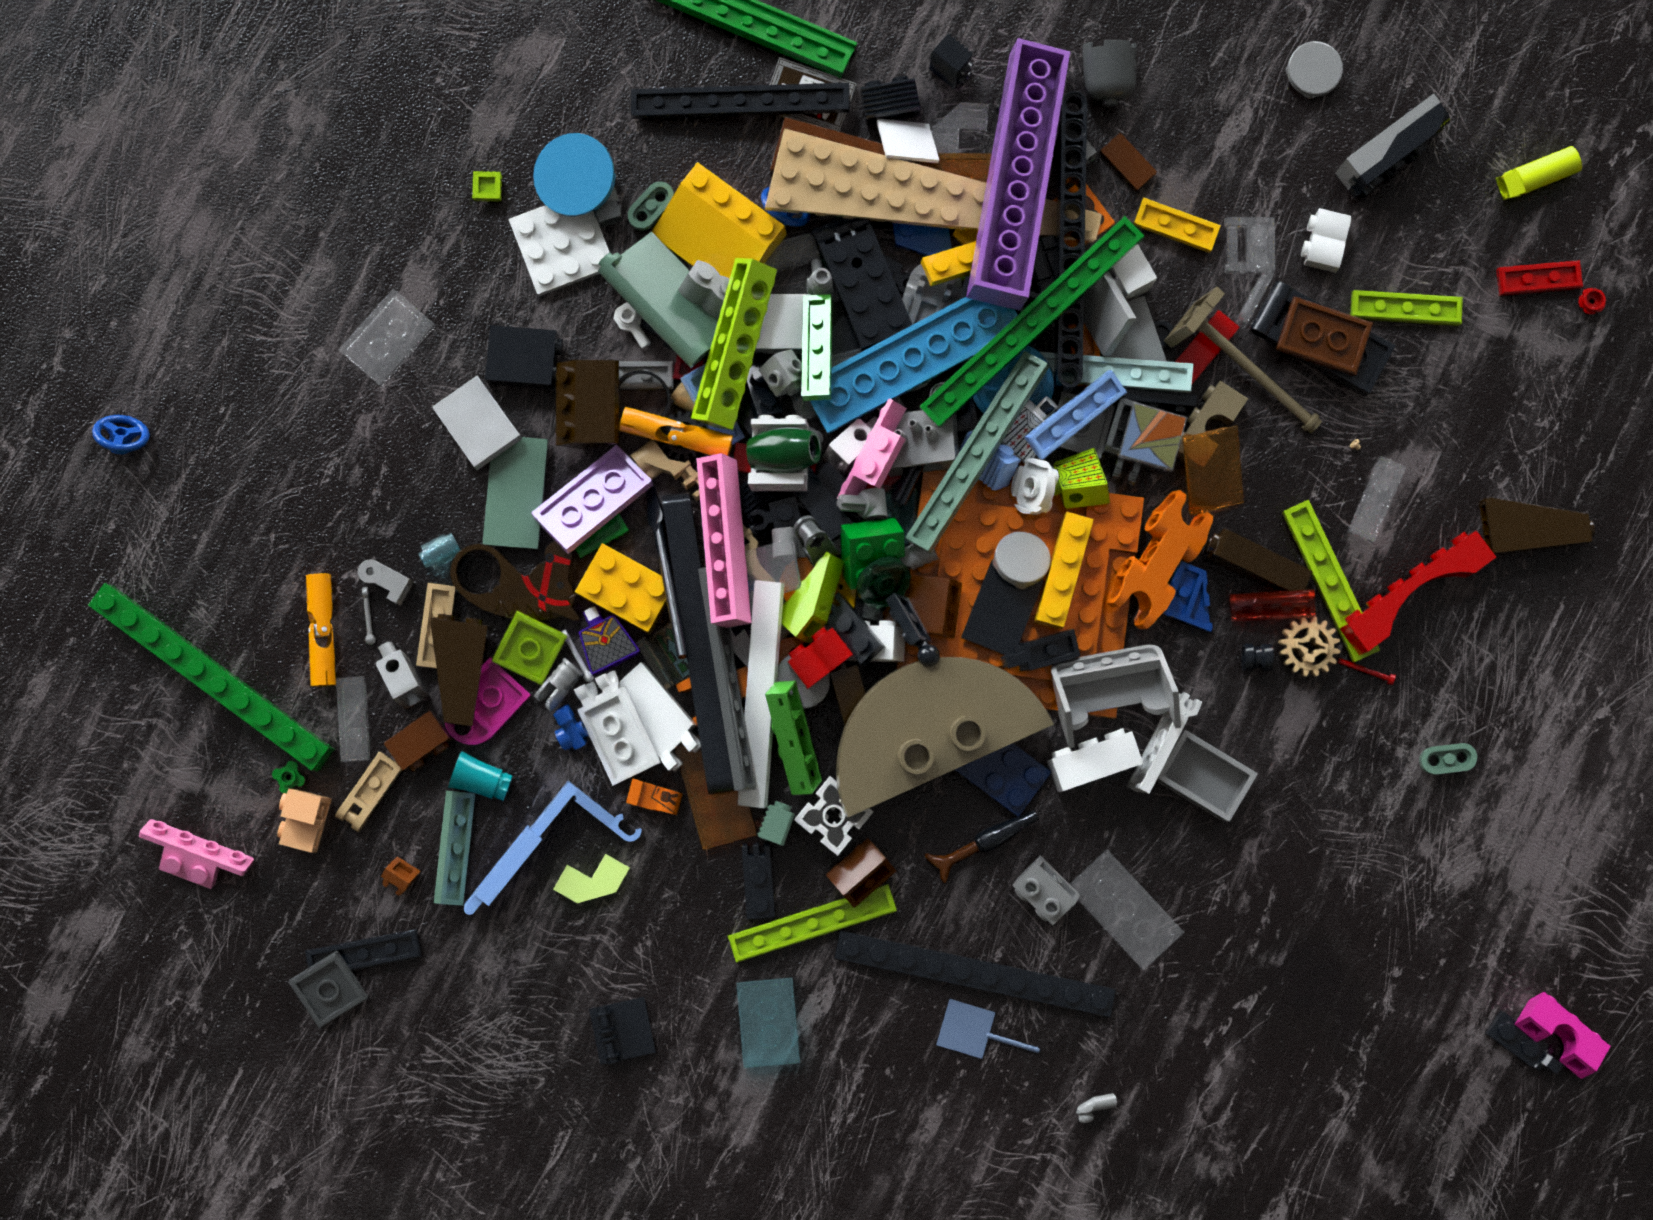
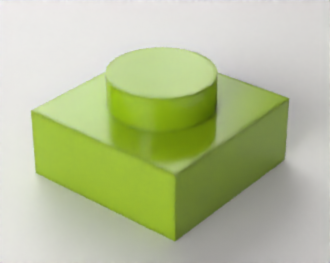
M473 171V200L501 201V172Z

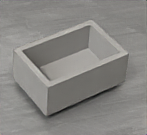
M1182 730L1156 782L1222 822H1230L1258 773L1189 731Z

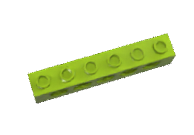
M735 258L691 419L715 428L733 430L738 417L741 399L745 392L749 370L753 363L756 345L760 338L764 316L767 313L770 294L775 284L777 269L754 259Z

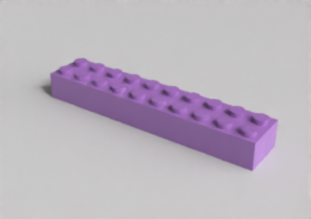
M1017 38L1009 54L966 298L1018 311L1022 309L1029 298L1070 51Z

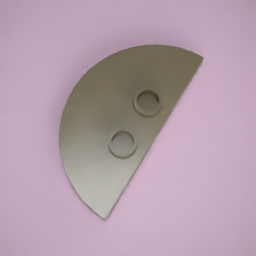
M940 657L939 662L932 667H925L919 661L905 665L882 678L867 691L857 703L843 729L837 753L836 778L839 798L845 816H853L1054 724L1040 700L1026 685L1007 671L992 664L962 657Z

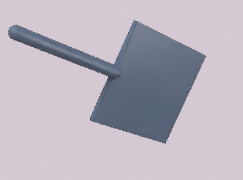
M949 999L936 1045L981 1059L983 1058L988 1039L1035 1053L1040 1052L1038 1047L990 1033L996 1012Z

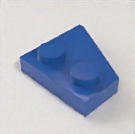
M892 223L895 247L907 251L912 250L925 257L952 249L949 228Z
M1180 561L1170 582V585L1176 590L1175 596L1167 610L1162 614L1206 632H1211L1213 627L1209 620L1208 611L1210 599L1206 590L1208 585L1207 572Z

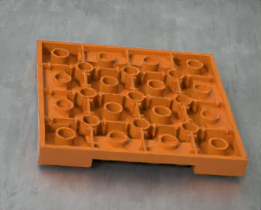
M946 470L923 472L917 518L947 473ZM978 479L934 548L938 560H934L915 570L910 569L909 575L950 578L962 583L955 638L928 634L933 642L931 645L938 648L940 657L975 659L1007 671L1026 685L1040 700L1046 710L1058 711L1051 675L1052 665L1031 671H1020L1019 666L1003 668L1000 657L1004 655L961 639L990 562L994 558L996 547L1000 540L1010 533L1028 532L1039 537L1046 544L1052 558L1062 518L1066 512L1094 519L1064 628L1058 630L1034 623L1047 576L1046 573L1042 579L1044 582L1020 643L1064 630L1074 629L1081 655L1079 657L1124 649L1130 597L1121 607L1112 608L1106 601L1113 578L1120 566L1129 557L1136 556L1144 498L1109 493L1110 503L1067 509L1064 507L1060 495L1053 496L1052 507L1049 512L1031 515L1017 510L1015 504H1018L1017 498L1012 496L1011 493L1012 483L994 491ZM905 641L904 662H897L896 670L918 661V647L910 646ZM1118 707L1089 712L1088 715L1114 719L1117 716Z

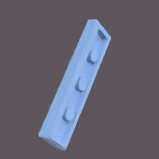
M1108 370L1024 438L1037 457L1043 460L1125 395L1127 391L1114 372Z

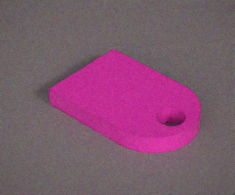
M490 657L481 668L473 727H471L466 735H459L456 732L455 724L445 723L446 729L458 742L467 745L483 744L489 741L532 695L500 665L492 662Z

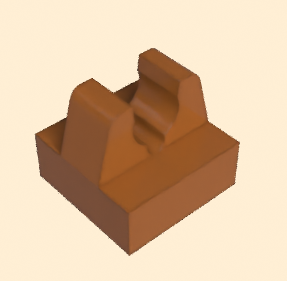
M397 856L381 875L383 886L387 887L391 883L398 887L396 894L401 895L417 879L420 870Z

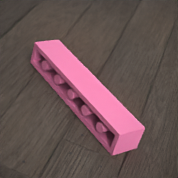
M722 453L697 458L711 624L725 628L751 624L737 460Z

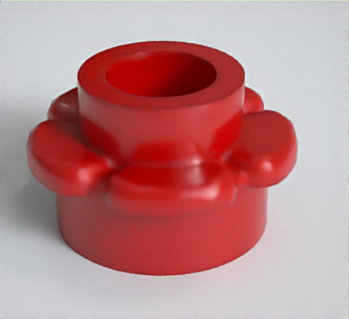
M1587 288L1578 298V304L1586 314L1593 315L1595 312L1599 313L1605 307L1606 298L1599 289ZM1590 299L1594 300L1593 304L1590 303Z

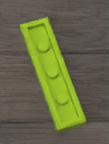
M1353 290L1351 292L1350 315L1363 320L1460 326L1462 324L1463 297Z

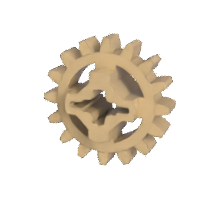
M1302 617L1299 621L1300 625L1295 621L1289 623L1292 630L1284 629L1282 633L1286 636V639L1278 641V644L1284 646V650L1278 652L1279 655H1286L1287 657L1283 662L1284 666L1292 664L1291 672L1296 673L1300 669L1302 677H1306L1309 671H1311L1313 677L1319 676V668L1324 673L1328 672L1327 663L1331 665L1336 664L1337 661L1332 656L1339 654L1341 651L1334 648V644L1340 642V639H1333L1331 636L1336 630L1334 628L1327 630V621L1317 624V617H1312L1309 623L1306 617ZM1306 629L1301 639L1294 638L1297 632ZM1319 633L1324 637L1326 643H1323L1320 639ZM1310 641V645L1317 648V650L1308 653V648L1301 644ZM1292 650L1296 651V653L1300 657V661H1298L1295 658ZM1325 655L1320 663L1313 665L1316 656Z

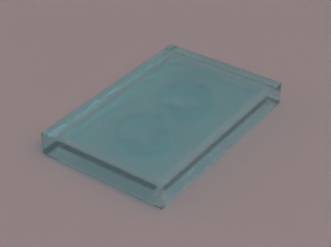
M793 977L736 982L743 1067L800 1063Z

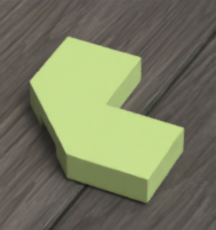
M607 854L604 855L592 878L567 865L553 890L576 903L616 893L630 867Z

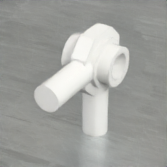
M628 302L616 308L614 320L620 330L631 332L642 349L649 346L651 342L641 328L642 317Z

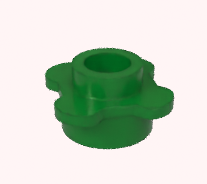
M289 761L285 767L281 769L276 768L272 772L273 779H276L280 785L279 791L281 793L287 794L288 789H293L297 786L301 787L305 783V777L301 775V772L298 770V764L294 761ZM287 775L291 776L290 780L286 779Z

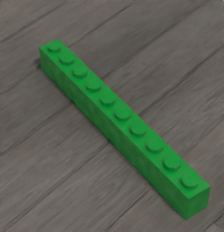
M104 583L89 602L88 606L311 771L318 772L335 750L115 586Z

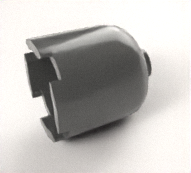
M1104 40V46L1093 47V42L1083 44V78L1086 94L1095 101H1101L1103 107L1118 106V101L1129 98L1136 87L1137 43L1130 46V41Z

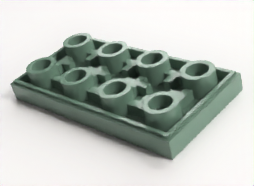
M522 437L520 441L490 461L482 544L494 547L539 550L541 525L533 518L531 513L543 504L548 439Z

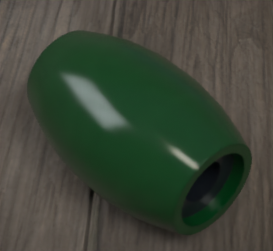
M776 428L764 431L750 438L747 442L746 454L748 463L753 469L767 473H791L818 463L821 455V446L815 432L801 428Z

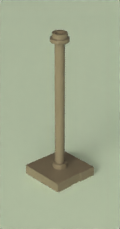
M1216 286L1195 301L1165 338L1164 342L1173 348L1195 331L1200 330L1304 423L1302 426L1304 431L1308 430L1310 433L1315 431L1322 422L1319 419V415L1317 413L1313 415L1308 413L1207 322L1208 314L1225 293Z

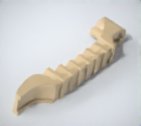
M652 439L630 455L637 466L651 480L663 472L673 476L675 480L682 476L685 481L681 484L686 491L695 484L699 487L698 471L696 472L692 468L690 461L687 460L684 463L668 459ZM699 489L692 494L696 501L700 500ZM743 525L744 542L746 540L749 542L745 546L747 572L756 580L777 582L759 562L758 541L753 537L752 531Z

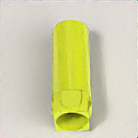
M1570 146L1507 171L1502 176L1495 178L1503 200L1516 198L1582 170V161L1577 150Z

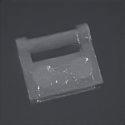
M1275 217L1225 218L1224 228L1227 229V263L1224 264V273L1273 274L1275 272ZM1238 228H1245L1246 263H1238Z

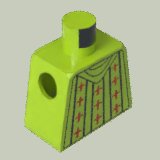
M1095 448L1054 463L1053 467L1059 474L1054 496L1060 495L1065 508L1110 503L1108 483Z

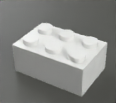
M1120 729L1104 735L1105 741L1098 743L1096 737L1079 743V750L1072 752L1071 748L1067 747L1051 753L1053 758L1047 760V764L1057 792L1065 791L1143 764L1133 732L1125 733L1124 729Z

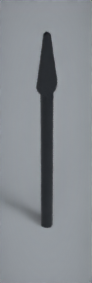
M653 483V486L646 491L648 524L653 528L677 658L685 659L688 657V651L663 527L665 520L664 511Z

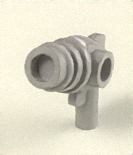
M821 259L811 260L812 274L806 280L807 294H832L833 281L831 273L827 269L822 268Z

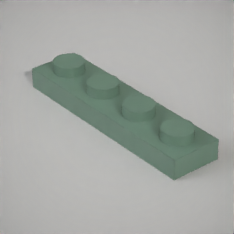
M446 791L434 903L463 906L475 793Z

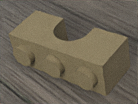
M1219 381L1215 387L1212 385L1208 387L1202 396L1205 403L1201 409L1195 407L1187 419L1190 426L1186 432L1182 431L1181 436L1175 437H1181L1179 443L1173 444L1178 445L1176 457L1198 471L1205 466L1218 446L1216 442L1207 436L1205 432L1206 422L1216 419L1229 426L1248 400L1247 397L1222 381Z

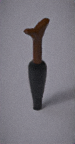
M1035 810L1025 815L982 830L976 834L973 842L948 855L925 853V858L940 869V878L945 884L947 883L952 865L978 851L987 853L996 849L1028 825L1038 821L1039 818Z

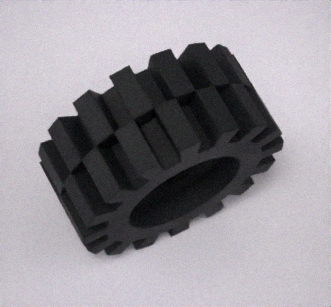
M677 411L675 415H668L669 419L680 421L685 425L706 428L705 423L691 419L692 413L686 411V413ZM662 426L660 429L668 436L671 426ZM659 441L664 454L670 457L671 460L684 463L689 460L691 463L697 457L700 458L703 455L700 452Z

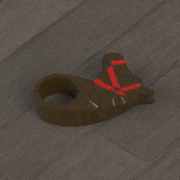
M556 541L547 546L544 562L535 566L528 576H523L496 549L484 544H473L463 548L452 561L450 574L453 585L469 602L485 611L512 619L516 611H519L538 621L556 619L562 616L574 621H580L578 614L573 609L577 595L574 594L569 582L573 553L571 551L567 554ZM476 551H486L497 558L501 567L500 585H496L492 589V593L473 594L467 591L461 584L459 568L464 558Z

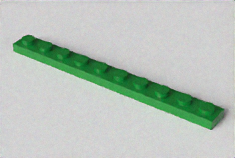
M1124 216L921 404L920 409L940 428L1144 239V235Z

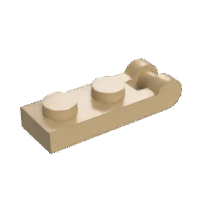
M379 751L338 809L335 817L341 821L345 819L352 824L351 828L359 832L402 771L397 762ZM354 804L362 808L359 815L351 811Z

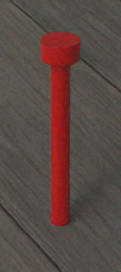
M1341 658L1337 662L1386 680L1389 685H1393L1396 678L1394 674L1386 675Z

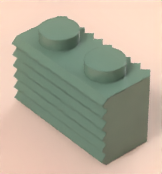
M775 801L774 806H767L768 811L765 812L767 816L763 817L765 820L762 822L763 827L759 828L761 832L757 834L760 838L784 846L795 814L790 812L791 806Z

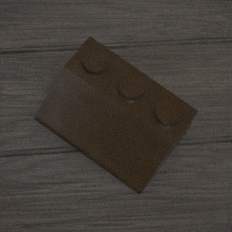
M572 360L557 363L556 446L587 449L618 444L619 361Z

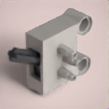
M945 382L935 384L930 390V396ZM899 397L893 400L905 407L904 403ZM884 404V405H882L881 407L877 408L878 411L880 412L881 409H882L886 404ZM922 410L904 413L894 433L904 437L906 440L888 473L890 477L901 476L891 497L893 502L902 506L907 504L921 473L945 470L951 467L959 454L956 413L940 428Z

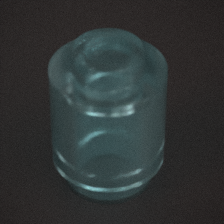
M452 533L446 536L442 534L421 545L420 547L423 551L418 553L426 568L431 566L435 570L452 561L460 551V548Z

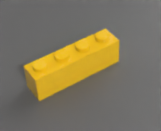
M1070 512L1064 514L1034 623L1058 630L1064 628L1094 519Z

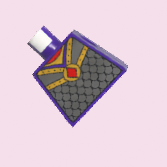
M598 606L591 607L583 612L589 627L579 631L589 670L593 676L599 675L641 654L640 649L615 615L604 619Z

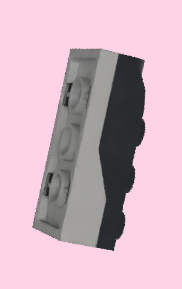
M1432 94L1346 158L1335 174L1354 198H1357L1362 193L1365 197L1368 196L1385 179L1388 181L1395 176L1406 163L1409 165L1422 155L1421 153L1428 148L1426 143L1443 131V127L1450 123L1448 112L1435 94Z

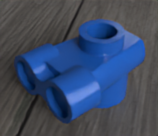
M569 704L558 708L553 714L559 726L562 727L555 731V735L560 746L565 751L572 747L576 750L587 743L585 737L589 735L584 723L576 721L575 714Z

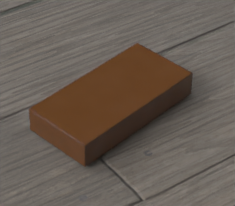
M1121 133L1114 137L1099 152L1135 192L1157 174V171Z

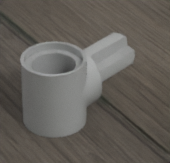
M870 488L862 490L858 495L841 494L838 496L836 507L840 511L857 512L860 517H863V521L888 518L885 489Z

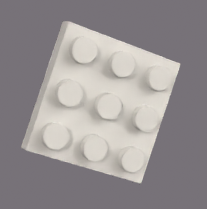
M544 205L509 219L538 297L600 274L598 270L601 266L598 263L609 253L594 211L581 216L568 217L560 215Z

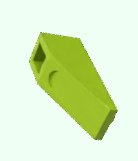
M826 552L816 562L809 575L800 582L795 593L783 604L781 624L795 637L809 644L813 641L811 636L822 629L827 623L844 564L841 559L829 552Z

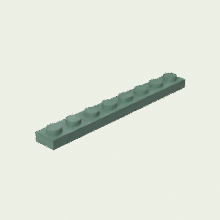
M1026 351L1022 353L905 537L908 542L929 554L932 553L1050 367L1047 362Z

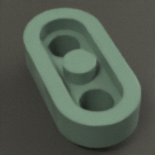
M655 182L632 204L628 210V220L634 229L639 231L648 230L660 219L674 195L671 186L665 182ZM663 194L666 198L664 201L659 202L656 200V196ZM639 214L647 215V219L642 222L638 221L637 217Z
M1466 743L1429 747L1423 750L1419 757L1420 767L1424 772L1431 775L1468 771L1477 762L1476 750ZM1459 752L1463 753L1465 757L1462 763L1458 762L1456 758ZM1431 756H1435L1437 758V764L1435 766H1432L1429 763V758Z

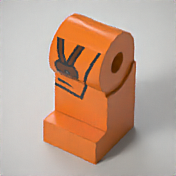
M632 779L626 803L677 815L683 794Z

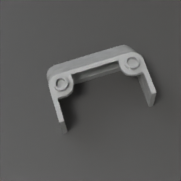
M1142 645L1082 656L1055 663L1051 667L1060 723L1069 748L1075 747L1073 730H1078L1088 723L1089 712L1142 703L1145 711L1154 715L1169 712L1175 729L1181 728L1179 691L1164 654L1158 646Z

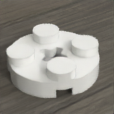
M1028 458L1025 460L1027 463L1024 466H1019L1013 476L1011 493L1012 496L1017 498L1018 502L1015 506L1018 511L1024 514L1038 515L1042 512L1047 513L1052 507L1055 485L1059 479L1058 471L1052 469L1051 465L1045 460Z

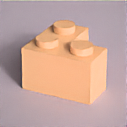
M288 789L287 794L283 793L279 810H282L281 817H285L286 820L282 821L278 828L277 837L280 838L279 844L317 853L332 798L296 789Z

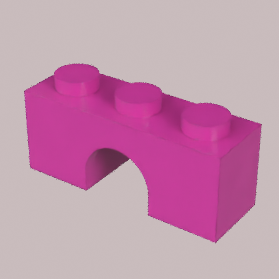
M1545 992L1529 999L1515 1023L1518 1028L1536 1042L1552 1035V1033L1557 1034L1564 1045V1052L1559 1061L1581 1079L1597 1072L1611 1047L1602 1040L1599 1034L1591 1031L1580 1022L1577 1016L1569 1013L1555 998Z

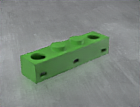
M775 682L766 692L765 697L772 719V731L776 735L779 745L778 754L780 759L783 760L791 794H812L822 782L797 682Z

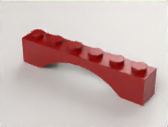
M1477 530L1469 535L1465 531L1451 540L1453 546L1448 550L1442 547L1430 556L1433 561L1426 566L1423 562L1409 571L1411 577L1407 580L1398 579L1387 587L1390 591L1388 594L1382 597L1379 593L1366 602L1368 608L1362 613L1357 609L1345 618L1347 623L1340 630L1359 656L1370 651L1390 636L1393 621L1399 608L1406 598L1420 585L1438 578H1466L1496 558Z

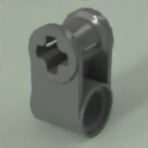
M803 516L796 521L793 527L794 534L813 567H815L816 562L826 552L834 556L839 553L824 530H821L813 516Z

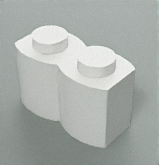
M1319 208L1315 215L1310 216L1307 231L1311 232L1310 240L1304 242L1301 257H1305V266L1334 273L1338 271L1350 227V215Z

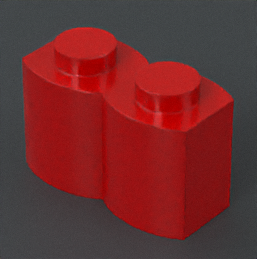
M823 627L811 636L814 642L806 648L801 644L788 654L791 657L787 661L788 665L807 689L853 655L833 627L828 631Z

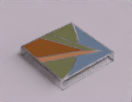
M1133 402L1118 457L1172 472L1187 417Z

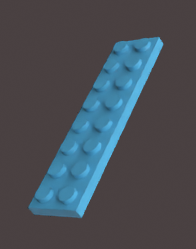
M964 297L832 367L831 399L812 400L810 403L827 434H830L886 404L888 399L894 400L971 359L1018 315L1014 309Z

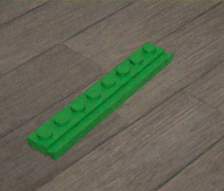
M656 0L838 78H842L857 46V42L758 0Z

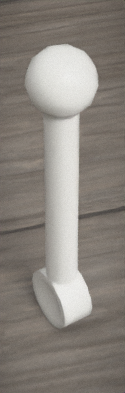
M565 629L562 633L567 635L565 641L584 673L583 678L586 682H591L594 676L588 671L570 635Z

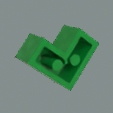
M895 518L841 525V560L844 562L842 576L850 590L858 589L860 576L873 562L883 558L891 557L895 559L905 557L904 530Z

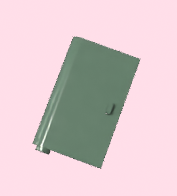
M652 231L620 255L617 252L612 255L609 252L599 261L598 264L601 267L598 272L690 368H693L709 355L718 319L708 314L701 305L692 303L681 295L678 289L690 271Z

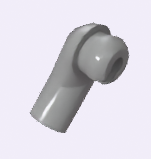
M1113 1093L1095 1096L1079 1105L1076 1113L1079 1115V1122H1092L1094 1120L1092 1112L1115 1108L1117 1106L1116 1096Z

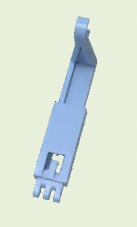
M568 780L533 825L525 827L465 902L464 912L471 915L482 902L488 906L492 903L541 842V834L572 796H575V802L625 841L632 842L637 840L641 835L642 829L638 828L633 835H627L618 827L619 822L623 820V813L616 817L612 816Z

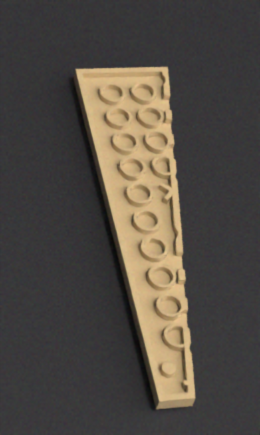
M784 128L764 210L798 214L803 212L813 213L818 216L833 215L848 219L864 218L879 222L890 221L899 224L978 230L986 183L900 159L886 158L885 155ZM1045 199L1039 237L1045 238L1051 235L1057 237V202ZM1073 210L1064 211L1068 219L1075 220L1078 218ZM1085 210V241L1093 243L1096 241L1102 214ZM1073 237L1064 238V240H1075Z

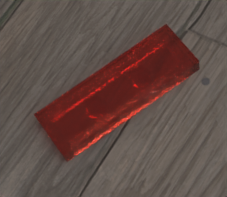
M1315 590L1230 594L1231 621L1316 617Z

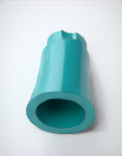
M461 751L448 788L476 793L491 799L494 796V798L504 801L512 775L505 772L502 773V769L486 764Z

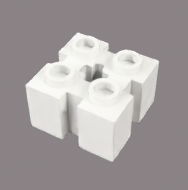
M829 776L815 793L820 800L815 806L808 802L794 821L810 834L815 829L824 835L820 842L838 856L852 839L847 834L852 826L859 830L873 811L868 808L853 816H845L839 798L837 781ZM836 808L840 811L838 816L841 820L839 823L834 821L830 824L827 822L829 816L826 812L829 809L833 811Z

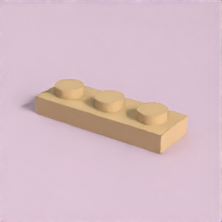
M428 583L416 666L437 669L430 622L431 618H437L438 614L453 615L456 594L455 586Z

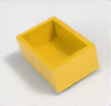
M603 543L575 590L578 596L649 635L667 606L661 575Z

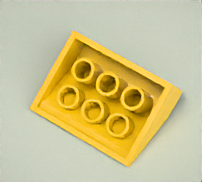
M698 162L681 182L652 230L669 250L692 267L697 260H700L714 267L720 276L728 278L731 276L735 258L754 259L765 264L787 236L785 225Z

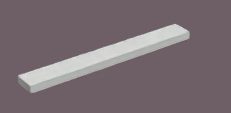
M755 580L744 719L756 788L751 791H739L738 805L767 808L773 731L772 719L765 694L777 682L785 584L781 582Z

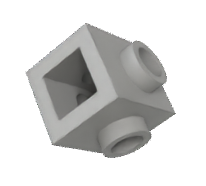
M792 349L774 354L759 369V372L776 397L784 394L792 396L802 389V363Z

